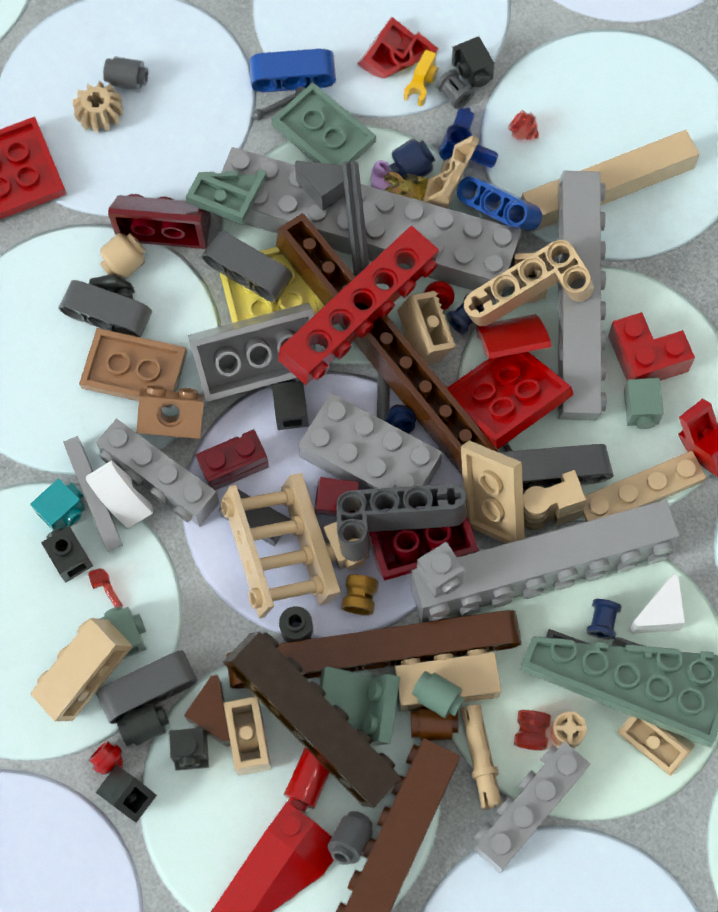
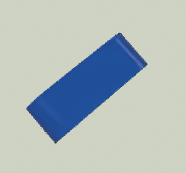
M321 48L255 54L250 58L251 87L257 92L296 90L298 87L306 88L312 82L319 88L330 87L336 82L334 54L331 50Z
M468 176L459 182L457 196L464 204L508 226L521 230L534 231L541 224L542 212L537 205L490 182ZM525 210L524 218L521 220V215Z

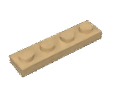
M689 451L585 495L586 503L582 516L585 522L656 503L705 482L707 477L693 451Z

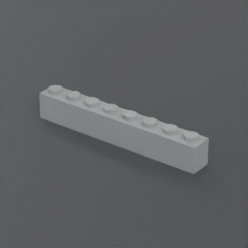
M563 170L558 181V240L568 241L573 246L589 271L594 284L592 296L586 301L576 302L567 296L558 282V376L572 387L574 394L558 406V419L597 420L602 411L606 410L607 404L606 393L601 392V381L606 379V362H601V350H605L606 332L601 331V320H605L606 302L601 301V290H604L606 285V273L601 271V260L605 259L606 244L601 241V231L605 229L606 216L605 212L600 210V201L605 199V183H600V172ZM566 253L559 254L558 263L566 262L570 255ZM576 279L571 283L570 287L573 289L582 288L586 280Z

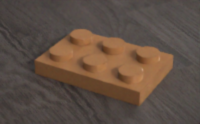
M97 328L79 385L81 389L139 401L140 388L147 389L148 385H160L166 387V391H176L188 352L186 347ZM169 404V405H166V406H164V407H166V408H171L172 405Z

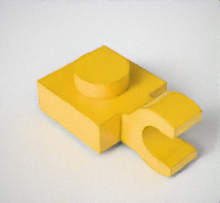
M425 50L413 72L412 81L405 87V101H408L410 95L418 94V106L421 107L425 104L426 87L428 83H434L439 71V67L436 66V53Z

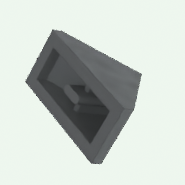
M295 161L296 181L322 211L345 196L342 165Z

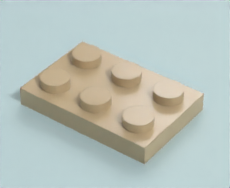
M472 441L466 442L461 446L463 489L466 493L467 517L471 528L505 544L525 539L522 462Z

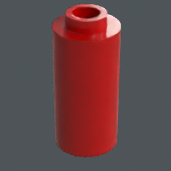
M304 748L283 795L289 798L288 802L299 811L306 812L307 807L314 809L330 772Z

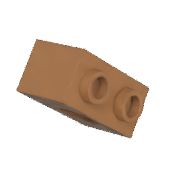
M148 385L147 389L140 388L136 433L200 439L204 394H198V390L192 388H180L179 392L166 391V387L160 385ZM171 404L175 405L179 412L175 416H167L162 412V408Z

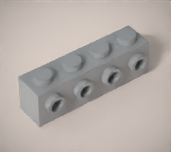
M117 418L96 442L101 451L99 456L104 462L108 463L112 460L132 478V483L137 486L140 484L144 485L150 490L149 494L161 504L167 502L175 508L173 510L175 514L185 522L189 523L191 520L201 527L219 505L217 492Z
M565 741L559 748L552 745L540 759L545 765L537 774L531 770L518 785L523 789L518 797L514 800L509 796L496 811L501 815L496 823L491 826L487 822L474 837L479 842L475 846L474 851L499 873L502 872L591 765Z

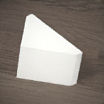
M674 573L632 622L628 629L630 632L638 634L680 631L685 624L678 576Z

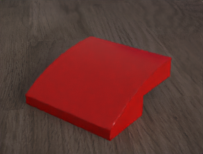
M536 314L496 321L487 326L476 325L477 337L483 342L484 354L489 359L552 347L547 330Z

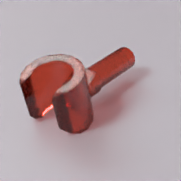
M102 568L88 572L93 589L103 586L113 606L122 607L123 604L113 590L108 573Z

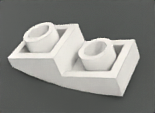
M112 460L86 476V481L98 498L127 529L153 514L152 504L133 488L132 478Z

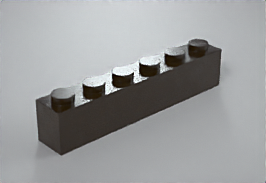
M260 631L250 633L222 663L362 806L375 808L401 778L394 770L396 767L395 763L384 753L378 754L371 746L373 743L371 738L362 730H355L348 723L349 716L337 705L332 706L324 698L326 692L314 681L309 682L301 674L303 671L302 667L289 656L286 658L277 649L279 644L270 634L266 632L262 634Z

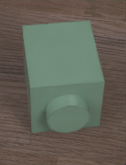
M660 378L628 379L624 388L627 426L649 429L658 425L664 414Z

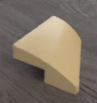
M473 135L455 144L452 157L443 161L440 174L428 180L423 202L449 208L462 175L478 144L479 139Z

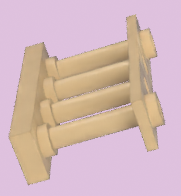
M303 474L290 475L279 492L240 498L237 485L229 487L221 500V509L224 517L229 519L250 588L249 601L252 608L257 610L258 617L264 618L274 607L273 601L310 593L316 596L319 605L331 603L341 591ZM280 504L288 507L291 517L290 521L254 528L249 527L245 511ZM291 533L297 536L300 550L259 558L254 543L255 540ZM300 563L307 567L310 576L308 581L268 588L263 571Z

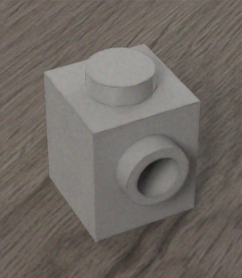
M447 542L417 559V572L435 598L442 593L449 594L462 585L461 581L464 579L465 569Z

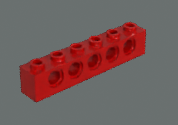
M411 225L280 347L278 361L304 385H307L312 379L316 381L321 379L329 370L330 366L328 364L335 358L339 360L349 352L352 347L351 343L357 337L360 339L364 338L374 326L373 322L379 316L385 318L395 307L394 302L400 296L406 298L417 285L415 282L421 276L427 278L438 265L435 261L439 249ZM398 264H407L411 269H402ZM376 284H386L390 289H381ZM355 304H365L369 309L360 310ZM342 324L347 329L344 331L336 330L332 325ZM313 344H319L323 346L325 350L317 352L314 351L310 346Z

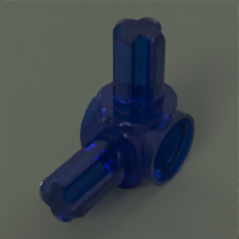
M468 107L458 109L453 125L448 126L443 141L439 147V155L443 161L452 157L455 144L472 136L470 128L474 119V113ZM477 144L470 160L493 168L497 161L498 153Z

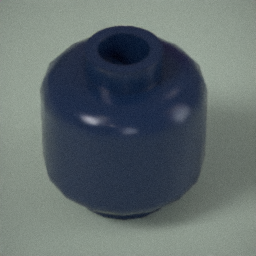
M410 139L392 151L391 156L394 163L390 165V168L398 180L404 178L408 183L414 184L433 171L432 163L436 160L424 140L418 142L416 139Z

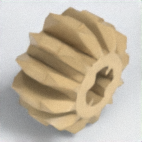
M99 81L96 87H92V85L87 83V90L78 89V98L73 99L74 116L78 122H81L85 130L92 127L93 131L97 134L99 129L104 127L109 132L110 124L119 125V116H122L124 112L121 95L115 92L111 84L104 87L103 83Z

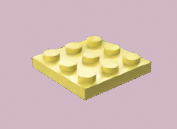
M277 247L260 250L263 254L284 265L293 275V278L276 302H270L219 272L232 323L305 303L311 305L314 315L324 307L323 303Z

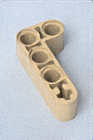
M556 240L472 291L465 298L464 308L474 324L487 326L558 282L567 296L576 302L588 300L594 292V284L589 271L573 246L568 241ZM566 253L570 255L564 263L554 262L559 254ZM532 271H542V274L538 279H527L529 273H531ZM576 279L586 280L582 288L573 289L570 287L571 283ZM504 288H515L511 296H501V292ZM492 296H494V298L497 301V304L495 305L490 298ZM482 304L485 310L479 313L476 307Z

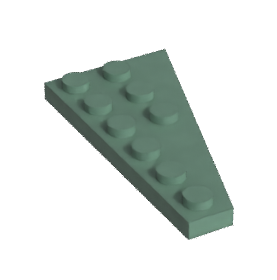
M532 637L519 670L710 748L713 746L718 733V655H714V652L701 651L700 653L680 652L679 649L637 645L620 647L608 646V643L603 642L586 644L575 643L569 639Z

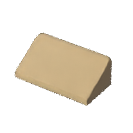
M630 716L617 732L670 776L694 747V744L687 738L634 716Z

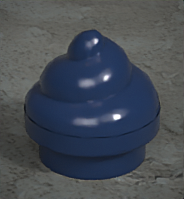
M396 404L386 413L384 421L410 434L415 428L416 416L412 409L405 405Z

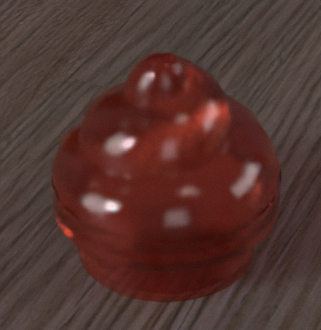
M521 110L508 126V129L512 132L511 136L517 140H532L539 137L536 117L531 112L526 113L524 110Z

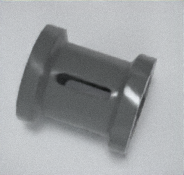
M455 69L444 73L436 83V88L440 92L443 91L450 98L454 109L465 106L474 95V90L471 87H466L459 79V73Z

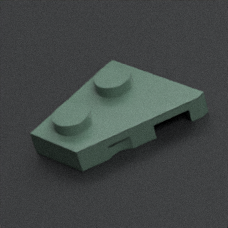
M257 170V174L238 175V171H225L223 173L199 172L186 195V203L243 225L267 179V171Z

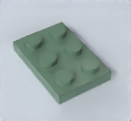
M313 82L271 119L272 126L317 163L342 165L346 161H356L376 142V135Z

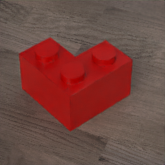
M642 312L612 322L608 337L626 381L628 379L660 378V381L689 372L695 356L683 330L653 339Z

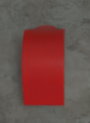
M702 398L679 416L683 430L678 433V436L688 452L693 451L699 464L718 477V423L712 404Z

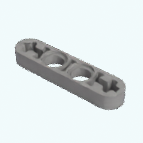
M76 436L63 441L107 551L123 546L110 511L86 481V476L92 473L93 470L79 437Z

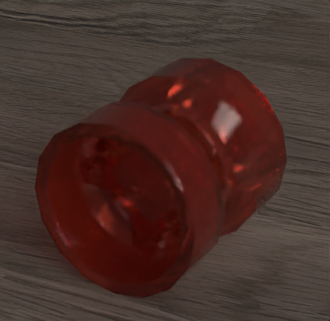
M519 710L517 723L520 726L519 732L515 734L514 746L535 751L547 750L548 738L545 735L546 729L550 727L551 715L534 710Z

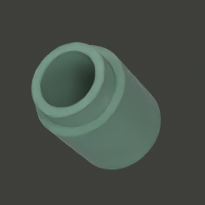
M425 671L412 691V695L418 698L417 702L444 718H447L449 714L455 716L465 700L464 697L460 696L462 688L435 672L430 674Z

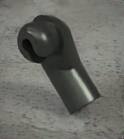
M115 274L95 277L89 280V284L111 290L119 295L133 299L135 290L132 284Z

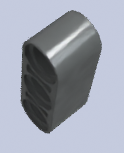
M225 231L217 233L201 256L211 268L270 302H276L293 278L292 273L284 265Z
M72 280L59 305V310L70 318L104 330L136 337L142 336L152 315L151 308L139 301L79 280Z
M180 650L99 689L96 695L109 723L116 724L124 719L123 715L152 702L156 705L192 687L198 680L184 651Z

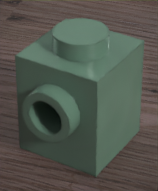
M119 606L106 611L104 617L100 618L108 619L133 646L123 659L147 650L141 636L142 633L146 632L140 614L133 615L129 607L122 608Z

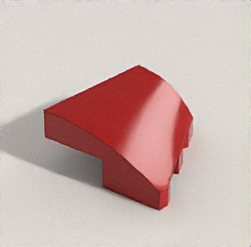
M391 17L357 65L367 72L385 79L419 62L425 50L436 53L439 48L419 32L414 35L394 17Z

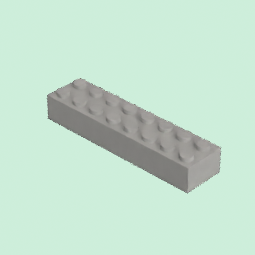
M663 500L457 557L465 569L464 579L461 581L462 585L449 594L442 593L436 598L417 572V569H414L411 573V590L421 623L449 619L448 616L461 613L462 616H469L481 611L480 607L493 604L495 608L502 607L511 603L512 598L524 595L525 599L537 597L543 594V590L555 587L556 590H562L575 584L574 581L586 578L587 581L598 580L606 576L605 572L615 569L619 573L627 572L636 568L637 563L647 560L649 564L659 563L668 558L667 555L673 550L680 535L668 501Z

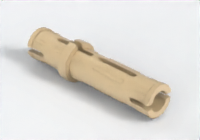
M481 705L466 706L467 709L465 707L461 708L460 713L465 727L474 770L471 772L472 780H476L481 809L496 808V805L499 807L503 804L496 775L499 774L498 768L493 765Z

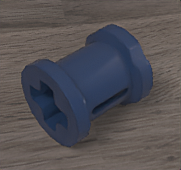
M464 302L454 312L449 311L446 314L448 323L458 333L465 335L469 331L468 327L473 321L465 311ZM482 304L476 307L479 313L485 310Z
M594 599L592 602V607L594 608L592 623L587 627L586 633L600 639H615V620L617 613L621 612L622 606L611 600Z

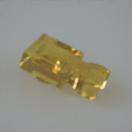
M389 172L384 176V181L391 182L394 188L388 186L384 191L423 201L429 179L410 173L402 178L396 172Z

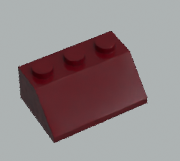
M139 194L118 195L108 209V215L115 235L123 233L127 236L131 233L142 244L196 249L207 248L211 213L190 205L186 201L173 200L165 196L147 198Z
M468 517L462 524L453 527L370 532V547L377 569L384 581L412 573V570L417 569V559L447 542L456 557L479 552Z

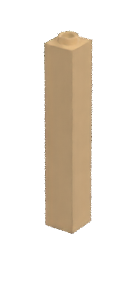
M683 130L581 171L600 172V183H605V199L600 201L601 206L695 169L700 153L687 130ZM559 179L522 193L521 198L537 205L542 212L541 224L532 232L558 222ZM525 210L521 215V220L524 218Z

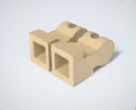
M575 470L562 474L559 484L548 488L533 486L524 492L525 528L539 530L547 522L553 520L555 525L558 526L582 517L586 497Z

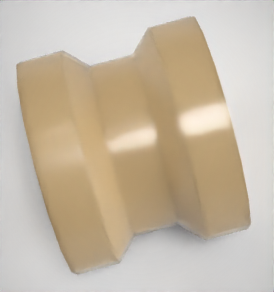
M568 711L561 713L557 716L551 727L552 740L559 747L564 741L572 748L577 747L586 735V722L576 712Z

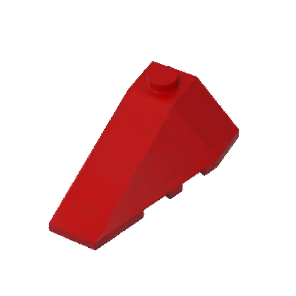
M286 802L211 912H273L326 873L334 861L328 850V844L332 836L289 802Z

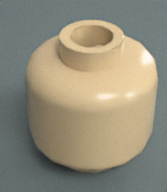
M118 233L101 248L100 254L104 260L100 265L109 275L117 274L121 278H128L145 263L143 254L146 250L131 233L127 236L123 233Z

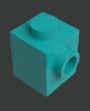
M59 478L30 503L35 513L52 530L73 526L80 520L83 515L82 512L85 510L80 500L83 494L71 482L66 486Z

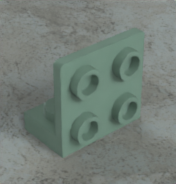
M324 667L320 680V686L326 692L324 698L332 706L337 705L349 716L348 723L355 730L360 729L365 732L373 741L371 746L391 744L400 676L385 674L372 677L333 667Z

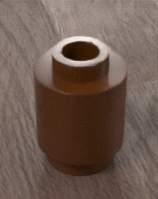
M419 707V711H410L411 738H420V741L423 738L429 741L452 740V733H459L458 713L455 716L449 714L447 718H444L427 707Z

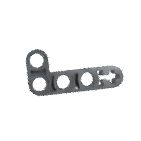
M605 444L518 450L501 453L522 462L523 490L533 486L543 488L554 486L561 482L562 474L573 470L576 472L580 485L605 482L614 476Z
M457 484L351 490L341 494L337 500V535L341 554L349 561H360L368 555L370 551V532L453 527L462 524L467 518L466 493ZM417 506H423V508L415 509ZM390 508V510L381 511L382 509ZM354 538L359 539L354 542H349V540Z

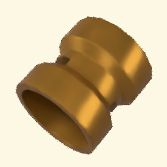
M348 575L345 584L348 591L342 600L341 609L357 615H372L375 607L372 598L378 590L379 581L364 575Z

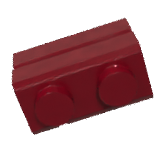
M255 429L243 433L240 438L238 436L195 454L208 486L215 491L269 467L266 452Z

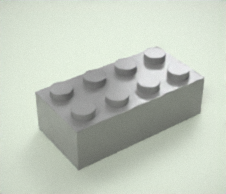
M305 303L189 334L188 339L205 401L209 402L297 378L278 361L279 350L289 338L314 316L311 305ZM319 344L310 346L314 351H324L323 346Z
M332 393L329 394L298 445L300 458L341 480L359 482L358 489L360 490L429 485L442 460V451Z

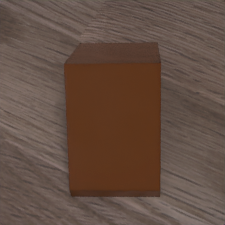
M217 674L209 678L184 716L189 723L197 728H203L207 735L228 747L231 744L224 708L225 701L221 680Z

